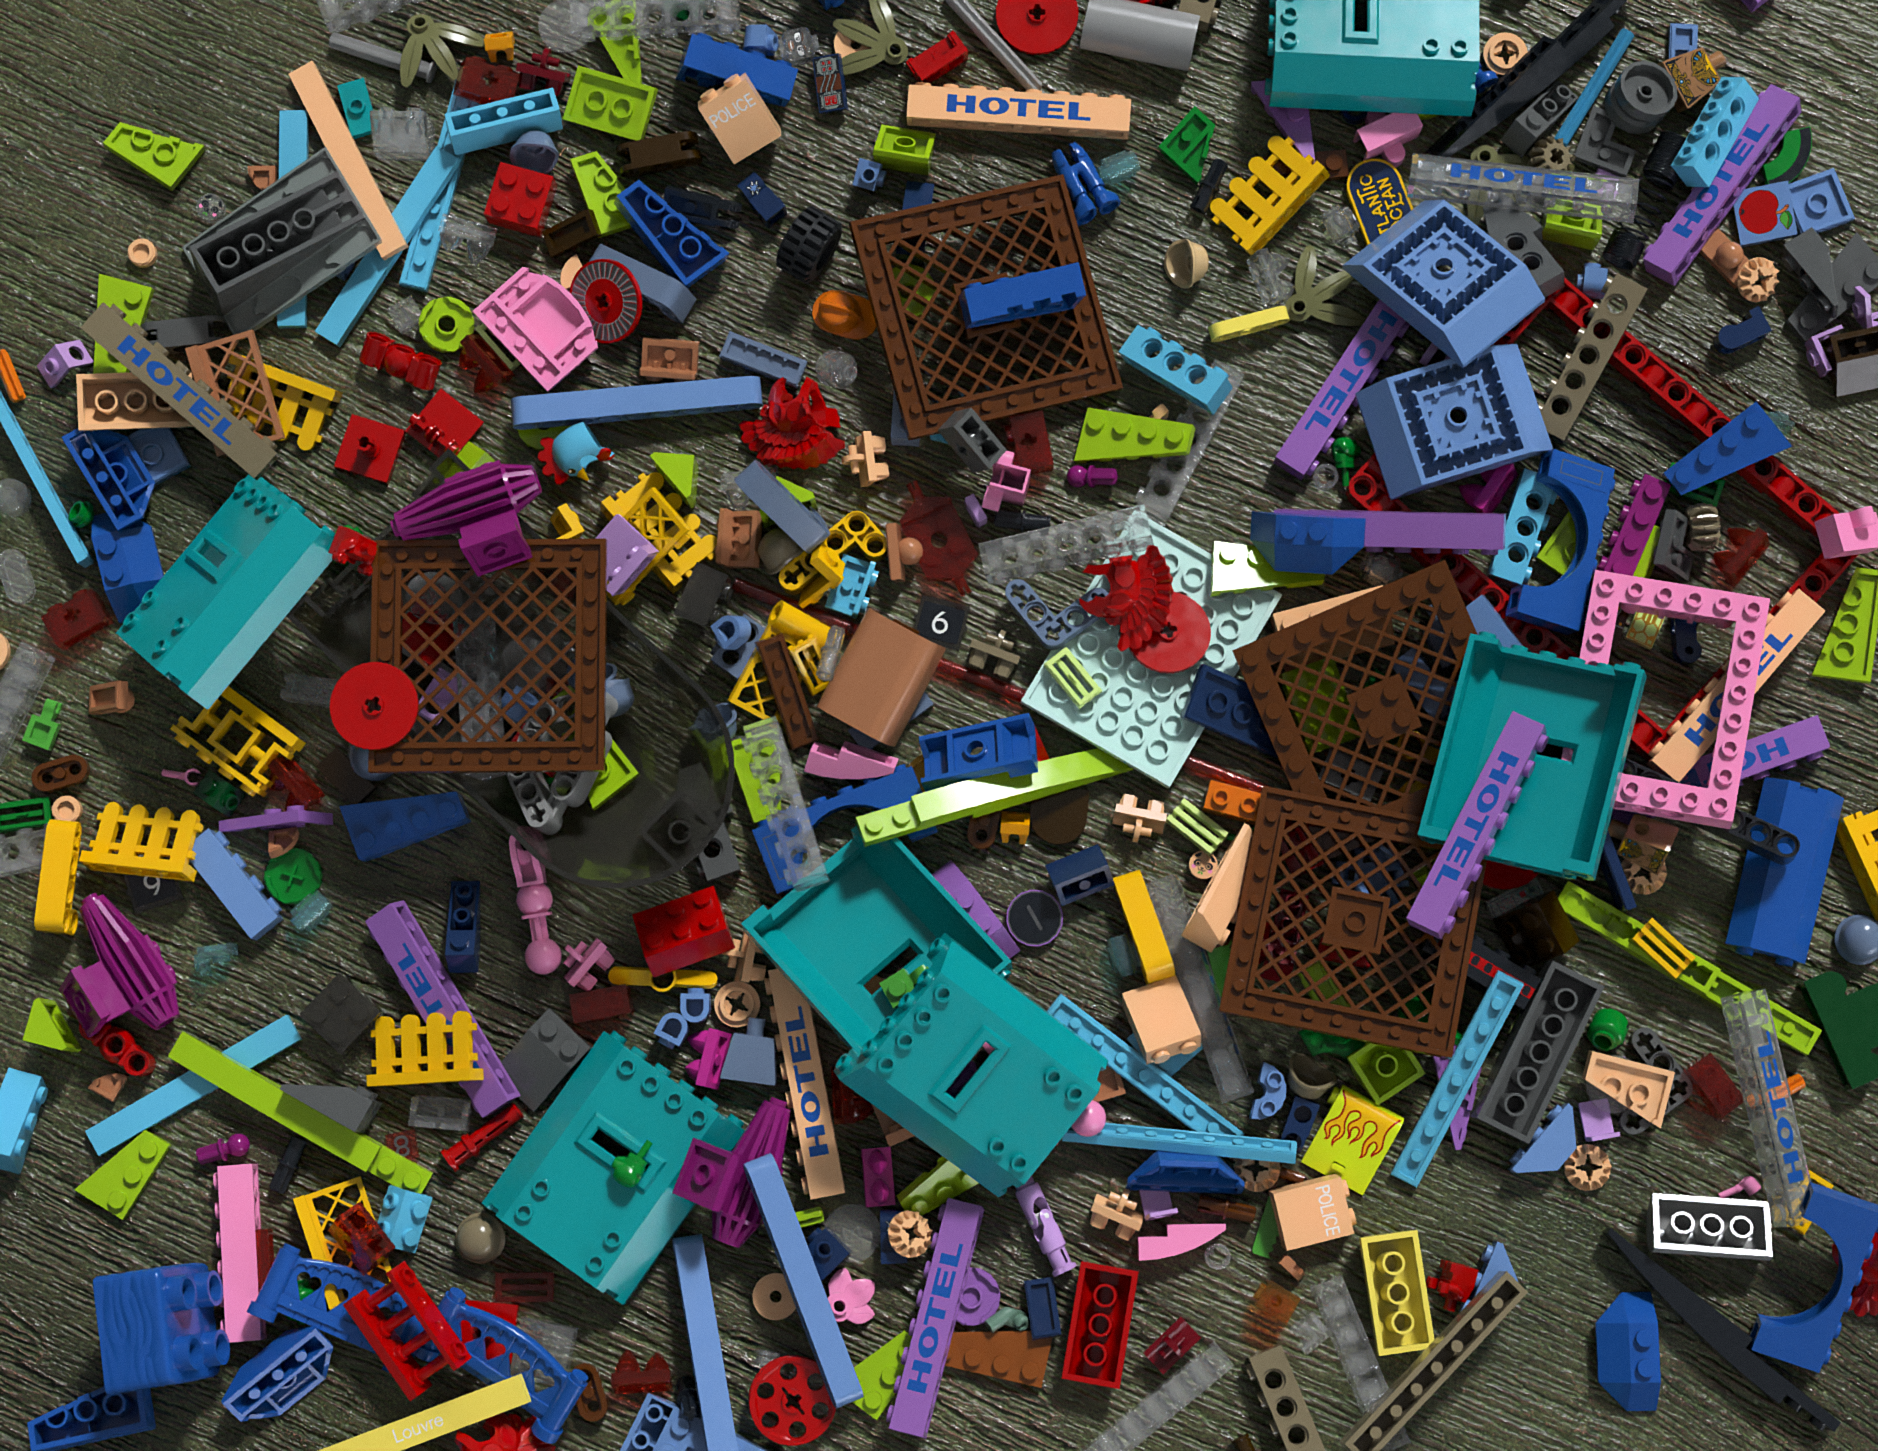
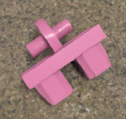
M598 938L594 940L586 951L585 949L588 945L583 941L575 949L570 945L565 947V950L570 955L563 963L569 968L572 965L573 967L563 978L573 987L577 985L587 992L597 982V979L588 972L592 965L596 963L606 971L615 961L606 950L607 946Z

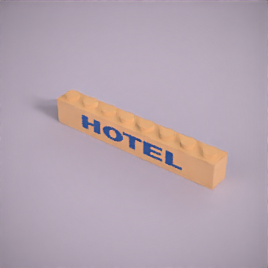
M917 82L915 85H909L906 118L907 126L1128 140L1131 99H1125V96L1118 94L1110 95L1109 97H1098L1094 93H1083L1081 96L1070 95L1066 91H1055L1053 94H1047L1037 89L1017 92L1008 87H1001L998 90H987L986 87L979 85L971 86L970 88H959L956 84H944L943 87L932 86L927 82Z
M1797 589L1792 594L1787 591L1776 604L1780 607L1774 615L1770 613L1767 615L1755 693L1825 612L1821 606L1800 589ZM1729 660L1721 668L1725 672L1719 680L1714 677L1703 690L1707 694L1701 701L1696 698L1687 707L1685 712L1688 716L1681 723L1677 720L1666 733L1670 737L1665 743L1662 744L1659 741L1648 753L1652 758L1647 762V765L1652 770L1680 782L1716 740L1718 731L1716 729L1721 713V699L1725 688L1726 669Z
M778 969L768 970L769 977L764 978L767 995H773L774 1006H769L772 1023H778L780 1033L775 1035L777 1051H783L785 1062L780 1063L783 1080L789 1081L790 1091L785 1092L788 1109L794 1108L795 1120H791L793 1137H799L801 1148L796 1149L799 1166L804 1165L806 1177L801 1178L804 1195L810 1194V1199L812 1200L846 1193L811 1005Z

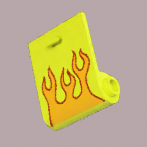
M1342 1084L1340 1088L1334 1087L1327 1099V1102L1331 1104L1329 1112L1301 1162L1326 1176L1331 1174L1339 1175L1342 1180H1346L1348 1188L1363 1195L1397 1136L1405 1118L1380 1104L1377 1106L1373 1100Z

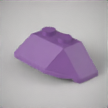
M951 860L932 874L1009 959L1021 951L973 885Z

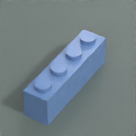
M208 828L195 838L192 849L196 853L195 860L189 861L250 939L257 941L283 920V917L279 914L282 908L273 897L268 899L264 895L262 890L265 887L255 875L250 877L244 868L248 865L238 853L233 855L227 846L230 842L220 830L216 833Z

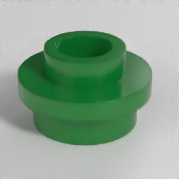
M77 501L71 507L68 518L75 527L82 528L92 522L94 518L92 503Z

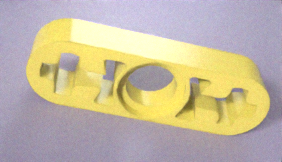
M1277 306L1214 323L1208 327L1211 342H1221L1277 327L1289 322L1290 319L1286 306Z

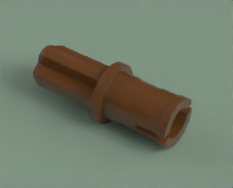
M1203 1193L1200 1195L1198 1212L1221 1216L1223 1220L1227 1217L1249 1223L1254 1221L1256 1215V1207L1229 1201L1230 1197L1223 1199Z

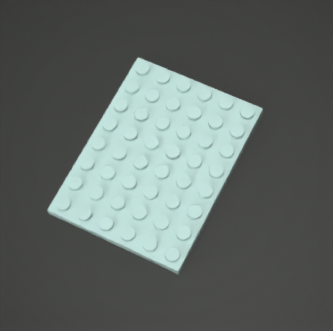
M1134 511L1103 564L1110 563V558L1133 555L1132 560L1136 561L1140 555L1145 554L1148 545L1158 546L1160 554L1165 557L1166 564L1170 567V574L1173 578L1171 584L1173 592L1184 594L1196 601L1209 619L1211 638L1205 655L1196 665L1183 672L1171 674L1155 672L1140 664L1134 658L1129 648L1122 652L1118 650L1117 644L1121 635L1120 625H1109L1105 618L1101 617L1061 648L1051 650L1044 663L1067 647L1101 688L1102 693L1098 696L1096 695L1093 700L1086 703L1079 710L1046 670L1043 663L1023 696L1021 704L1169 789L1204 730L1203 727L1181 718L1200 664H1205L1235 677L1239 666L1232 650L1256 641L1282 594L1273 589L1268 591L1255 589L1246 590L1245 593L1233 594V592L1221 593L1220 596L1210 597L1212 554ZM1096 575L1086 593L1094 588H1102L1110 593L1109 580L1104 575ZM1074 612L1068 622L1076 626L1083 622L1084 617L1080 613ZM1164 627L1161 634H1166L1168 638H1171L1175 631H1170L1168 627ZM1063 656L1061 660L1087 692L1090 693L1092 689L1066 657ZM1054 663L1053 666L1055 667V669L1064 678L1068 685L1073 689L1077 696L1080 699H1082L1083 696L1081 695V693L1076 689V687L1067 678V676L1058 667V665Z

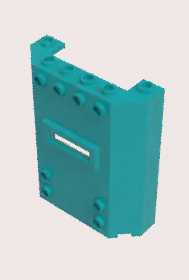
M1269 0V8H1274V15H1269L1268 32H1273V39L1269 38L1267 51L1268 56H1273L1271 78H1265L1264 95H1269V107L1451 116L1472 115L1476 100V73L1479 71L1480 62L1479 0H1367V32L1354 31L1355 0Z
M248 474L245 479L240 480L236 484L231 496L155 587L144 594L142 602L135 611L130 612L125 617L123 625L116 634L156 670L208 710L333 560L332 554L328 552L335 533L326 525L319 528L304 516L306 510L301 505L279 491L265 479L260 477L256 480Z
M1480 631L1479 635L1470 633L1418 831L1419 838L1430 844H1445L1512 711L1544 724L1547 731L1546 736H1549L1547 744L1573 749L1571 762L1536 754L1533 760L1536 764L1529 778L1524 777L1520 785L1522 793L1517 803H1511L1506 812L1509 814L1508 821L1502 830H1497L1493 838L1496 840L1495 846L1489 856L1484 855L1483 859L1566 879L1576 880V877L1579 876L1585 880L1595 881L1647 678L1645 670L1641 669L1640 665L1632 662H1623V665L1615 664L1614 666L1606 663H1597V666L1585 664V660L1577 657H1568V660L1556 658L1557 655L1549 651H1540L1537 654L1528 652V648L1520 645H1511V648L1503 647L1500 640L1496 639V635L1483 631Z
M856 825L851 829L852 840L768 910L762 905L745 919L741 925L748 937L850 1050L853 1048L860 1056L863 1045L869 1039H873L880 1031L879 1027L882 1021L887 1016H892L896 1011L881 987L871 995L864 985L909 946L918 954L903 967L907 969L909 974L923 964L929 968L933 965L926 955L929 952L931 943L936 938H941L944 933L1006 980L1011 975L1012 961L898 838L864 847Z
M944 933L941 938L938 937L931 943L929 952L926 955L933 965L919 975L917 984L912 991L902 996L896 1011L892 1016H887L882 1021L879 1027L880 1031L873 1039H869L863 1045L860 1056L857 1051L851 1048L848 1053L843 1054L838 1059L834 1073L845 1085L990 1192L1000 1197L1006 1194L1007 1187L1013 1185L1018 1188L1028 1181L1098 1094L1101 1083L1097 1081L1099 1072L1106 1069L1108 1060L1099 1050ZM987 1042L995 1049L959 1094L953 1098L946 1092L983 1044Z
M613 1030L611 1034L603 1031L485 1197L482 1204L489 1210L496 1213L495 1216L594 1288L602 1293H608L616 1301L624 1305L629 1301L696 1205V1203L672 1193L692 1139L696 1138L732 1152L745 1131L742 1128L745 1123L731 1113L726 1117L716 1111L719 1107L718 1104L706 1096L702 1100L692 1094L695 1090L694 1087L682 1079L679 1083L675 1082L669 1077L671 1074L670 1070L658 1062L655 1066L651 1065L645 1060L648 1056L636 1046H633L630 1050L625 1045L627 1039ZM598 1129L635 1155H637L646 1140L653 1143L643 1158L649 1164V1167L635 1187L627 1188L614 1180V1169L611 1165L616 1157L591 1140Z

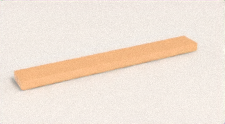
M310 61L289 73L288 75L322 142L382 240V243L376 247L381 258L385 261L408 248L409 246L316 64Z

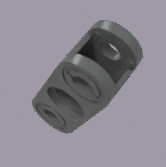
M206 315L145 322L141 324V328L148 333L147 337H157V340L149 341L152 345L159 342L170 352L169 354L186 353L185 348L222 339L221 337L214 336V329L225 325L222 316Z

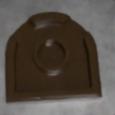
M1072 788L1031 801L1030 822L1034 832L1043 841L1052 845L1068 844L1079 837L1087 822L1089 790Z

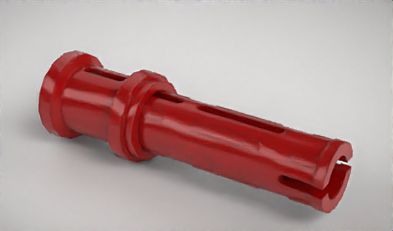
M513 1102L512 1105L490 1119L471 1135L468 1133L466 1135L463 1134L459 1142L448 1150H441V1154L451 1168L457 1172L461 1164L472 1156L477 1157L483 1146L502 1134L517 1121L523 1119L524 1115Z

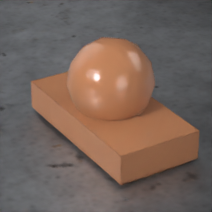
M1718 228L1699 253L1736 289L1738 287V274L1742 266L1749 259L1743 254L1741 246L1736 242H1731Z
M889 523L885 525L890 579L894 582H905L904 564L913 565L920 561L923 555V547L915 538L907 537L902 539L901 525Z
M118 680L90 686L89 714L125 713L134 706L135 697L132 690L128 688V681Z

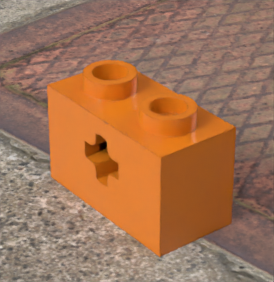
M1210 780L1201 811L1255 825L1261 793Z

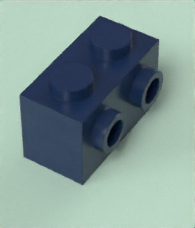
M1098 844L1045 865L1051 885L1061 906L1115 885L1109 865Z
M828 1226L823 1231L818 1227L806 1239L810 1243L808 1248L821 1282L852 1252Z

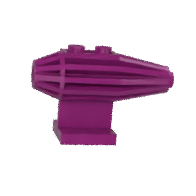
M500 460L487 462L475 469L458 472L452 477L444 479V484L395 512L394 520L390 521L395 536H401L404 541L461 533L462 538L458 539L460 549L478 577L533 558L531 549L522 534L517 514L542 493V489L533 465L501 464Z
M93 893L81 901L83 905L79 911L98 962L85 969L79 965L70 970L59 991L87 1036L91 1037L99 1033L105 1023L128 1011L154 1030H159L176 1020L180 1016L175 988L177 983L174 969L170 965H166L161 957V950L155 941H151L148 934L143 935L105 895L98 896L97 893Z
M771 1097L770 1101L763 1100L732 1152L696 1138L692 1139L672 1193L712 1210L713 1239L740 1248L761 1224H764L744 1172L743 1164L771 1153L782 1175L784 1170L782 1169V1162L791 1112L790 1109L786 1108L787 1102Z

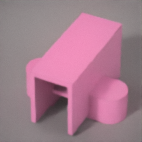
M1368 111L1365 119L1366 126L1356 130L1353 142L1362 140L1366 148L1363 161L1381 155L1385 161L1394 167H1398L1402 164L1405 157L1403 144L1418 138L1423 124L1417 114L1391 113L1386 115L1385 112Z
M1006 451L993 465L992 479L989 486L987 485L982 508L998 512L1002 501L1019 506L1024 505L1030 484L1031 470L1012 465L1014 452Z
M1872 506L1859 508L1848 513L1833 514L1814 522L1824 559L1865 554L1878 549V517L1876 512L1873 511Z

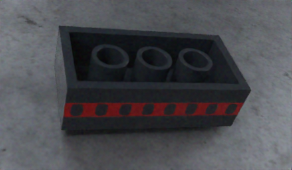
M1474 935L1465 984L1485 994L1496 971L1499 970L1524 983L1511 1011L1515 1013L1524 1010L1541 981L1540 978L1535 976L1537 972L1523 963L1518 966L1511 962V956L1496 948L1493 951L1484 946L1486 941ZM1432 936L1441 948L1442 939ZM1428 940L1422 942L1417 949L1424 960L1436 953ZM1439 957L1430 963L1437 967Z

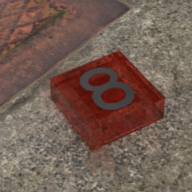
M415 1129L385 1135L387 1147L409 1160L420 1158Z

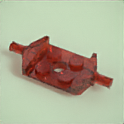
M915 480L912 484L910 482L906 487L914 500L913 505L899 520V524L906 538H915L922 544L923 555L918 562L927 581H952V583H955L961 597L966 596L963 588L967 595L970 594L972 591L964 578V574L974 564L979 554L975 550L957 514L951 497L923 496L917 483L918 481ZM938 533L945 535L947 538L946 545L941 548L934 547L931 543V538Z

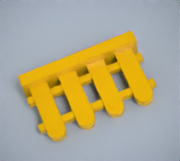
M1280 136L1271 137L1268 141V148L1273 154L1266 161L1261 157H1253L1248 164L1253 175L1246 182L1240 177L1232 179L1229 188L1234 196L1228 202L1221 198H1216L1210 204V210L1215 215L1212 218L1213 222L1217 225L1223 222L1235 233L1232 239L1237 243L1241 241V247L1252 258L1260 252L1330 176L1326 168L1318 161L1312 165L1315 160L1309 154L1304 158L1292 147L1295 142L1289 136L1286 140ZM1279 159L1293 171L1286 179L1273 168ZM1260 180L1273 191L1267 200L1253 189ZM1240 201L1254 212L1248 220H1245L1234 210Z
M233 355L230 356L228 363L236 365L234 372L231 373L237 376L244 361ZM263 363L273 398L274 396L283 398L278 415L285 439L278 441L287 440L292 432L299 435L297 444L300 449L305 451L312 450L316 442H323L324 436L319 434L326 415L332 416L334 410L329 408L331 401L339 403L343 392ZM248 364L242 379L254 385L256 380H253L252 376L254 372L258 373L257 368ZM227 375V378H230L231 381L227 393L234 381V378L230 377L229 375ZM239 382L232 396L244 401L248 386ZM279 382L288 385L286 391L277 389ZM256 391L251 406L262 412L267 403L265 395ZM305 392L314 394L312 401L303 398ZM230 399L229 404L235 408L232 414L237 418L242 405ZM300 405L309 408L302 428L294 426ZM249 409L244 414L247 415L246 419L255 426L260 415ZM264 418L258 431L262 430L265 422L271 425L273 423ZM274 425L271 431L272 435L276 434Z
M653 472L648 476L644 473L638 476L640 482L625 494L622 490L617 492L615 496L618 499L616 501L610 495L601 502V512L611 521L616 514L624 516L650 488L655 487L662 495L659 491L664 484L662 474L658 472ZM670 493L664 497L676 512L681 508L682 498L679 494ZM656 504L647 511V515L659 516V505ZM677 512L691 528L687 534L691 537L690 540L694 545L680 556L672 549L667 554L672 562L669 564L663 558L652 569L672 594L682 587L683 576L687 579L691 578L694 575L691 571L706 558L710 562L716 558L714 552L717 545V537L706 535L701 539L696 534L700 527V518L695 514H688L683 518ZM636 519L634 522L630 520L629 523L640 533V519ZM647 519V534L659 536L655 529L659 526V520ZM675 524L665 532V536L674 537L680 529ZM654 540L651 544L659 551V540Z
M110 802L105 806L103 813H98L97 815L100 825L96 840H90L89 847L93 850H82L79 862L91 871L194 882L197 871L189 865V860H195L196 853L192 851L197 832L202 833L204 826L200 823V816L193 810H186L181 815L180 821H174V813L167 807L159 808L154 818H148V810L140 804L134 805L130 809L129 815L126 816L123 815L122 806L116 802ZM120 824H126L121 843H115ZM145 827H152L147 846L141 845ZM171 829L177 830L172 849L166 848Z
M1878 810L1864 816L1862 811H1859L1839 820L1836 835L1875 920L1878 921V841L1875 842L1871 831L1878 829Z
M467 1011L455 1012L452 1017V1025H446V1018L443 1014L431 1013L427 1017L426 1026L420 1027V1019L416 1015H405L401 1019V1028H395L394 1020L391 1017H379L375 1023V1030H371V1037L376 1039V1059L371 1060V1066L376 1067V1074L366 1075L367 1086L383 1087L484 1080L483 1068H473V1061L478 1060V1053H473L472 1031L477 1030V1023H472V1017ZM447 1032H453V1054L447 1055ZM421 1034H427V1056H421ZM395 1036H401L402 1058H396ZM447 1062H453L454 1069L447 1070ZM421 1064H428V1071H422ZM402 1065V1073H396V1066Z

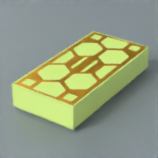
M1635 612L1624 639L1651 650L1664 619L1658 618V615Z

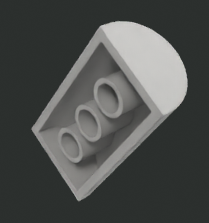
M1089 0L1080 49L1188 71L1200 15L1129 0Z
M1652 1193L1648 1204L1646 1223L1647 1244L1650 1252L1770 1261L1773 1257L1770 1202Z

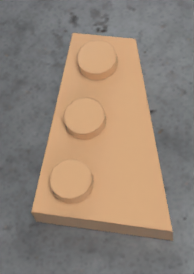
M1589 1050L1582 1079L1661 1129L1675 1072Z

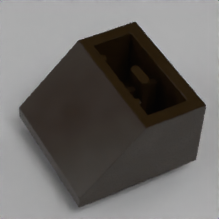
M1878 326L1833 335L1822 344L1825 355L1832 367L1829 376L1835 398L1878 389Z
M1554 890L1530 898L1493 919L1515 964L1518 966L1521 963L1532 966L1563 955L1580 941Z

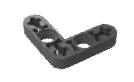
M1644 1027L1634 1030L1630 1035L1629 1043L1641 1062L1653 1066L1654 1059L1658 1056H1663L1669 1062L1667 1070L1675 1072L1673 1082H1683L1685 1084L1682 1088L1683 1095L1675 1093L1669 1097L1673 1103L1670 1104L1668 1100L1664 1114L1666 1115L1691 1096L1693 1091L1692 1082L1652 1029ZM1639 1033L1642 1036L1649 1035L1648 1045L1651 1049H1655L1658 1046L1660 1051L1651 1054L1647 1059L1645 1054L1650 1051L1646 1046H1638L1637 1042L1640 1040ZM1629 1108L1625 1109L1618 1118L1620 1130L1628 1135L1639 1134L1652 1125V1123L1642 1117L1636 1122L1638 1126L1636 1129L1634 1127H1627L1628 1118L1626 1116L1628 1114L1631 1117L1638 1115Z

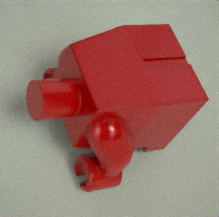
M338 526L328 553L332 554V559L340 564H345L346 562L355 564L356 561H360L361 564L358 566L357 571L363 575L370 576L373 572L372 562L376 556L377 543L353 529Z
M1441 1259L1439 1267L1442 1268V1276L1440 1278L1428 1276L1426 1287L1430 1289L1437 1288L1439 1295L1446 1298L1443 1309L1455 1312L1457 1301L1465 1303L1474 1289L1478 1269Z

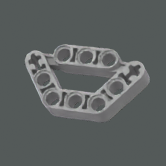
M606 692L607 724L608 720L618 710L617 699L608 692ZM567 694L551 699V701L561 709L572 697ZM547 702L535 712L545 724L550 715L551 719L557 713ZM574 703L564 713L575 723V713L572 715V711L575 709ZM531 716L526 721L522 731L531 739L542 726ZM560 716L549 728L560 738L562 733L567 732L572 726ZM605 730L606 758L612 745V736ZM545 731L536 741L556 740ZM519 735L516 742L527 741L521 735ZM521 772L505 773L528 824L546 835H552L560 830L563 823L562 816L567 805L569 807H579L584 803L599 772H557L551 785V791L543 772H524L522 775ZM572 787L570 793L566 795L568 789ZM536 791L535 796L531 799L532 794Z

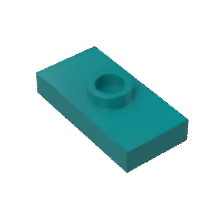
M361 78L337 85L353 139L380 132L365 79Z

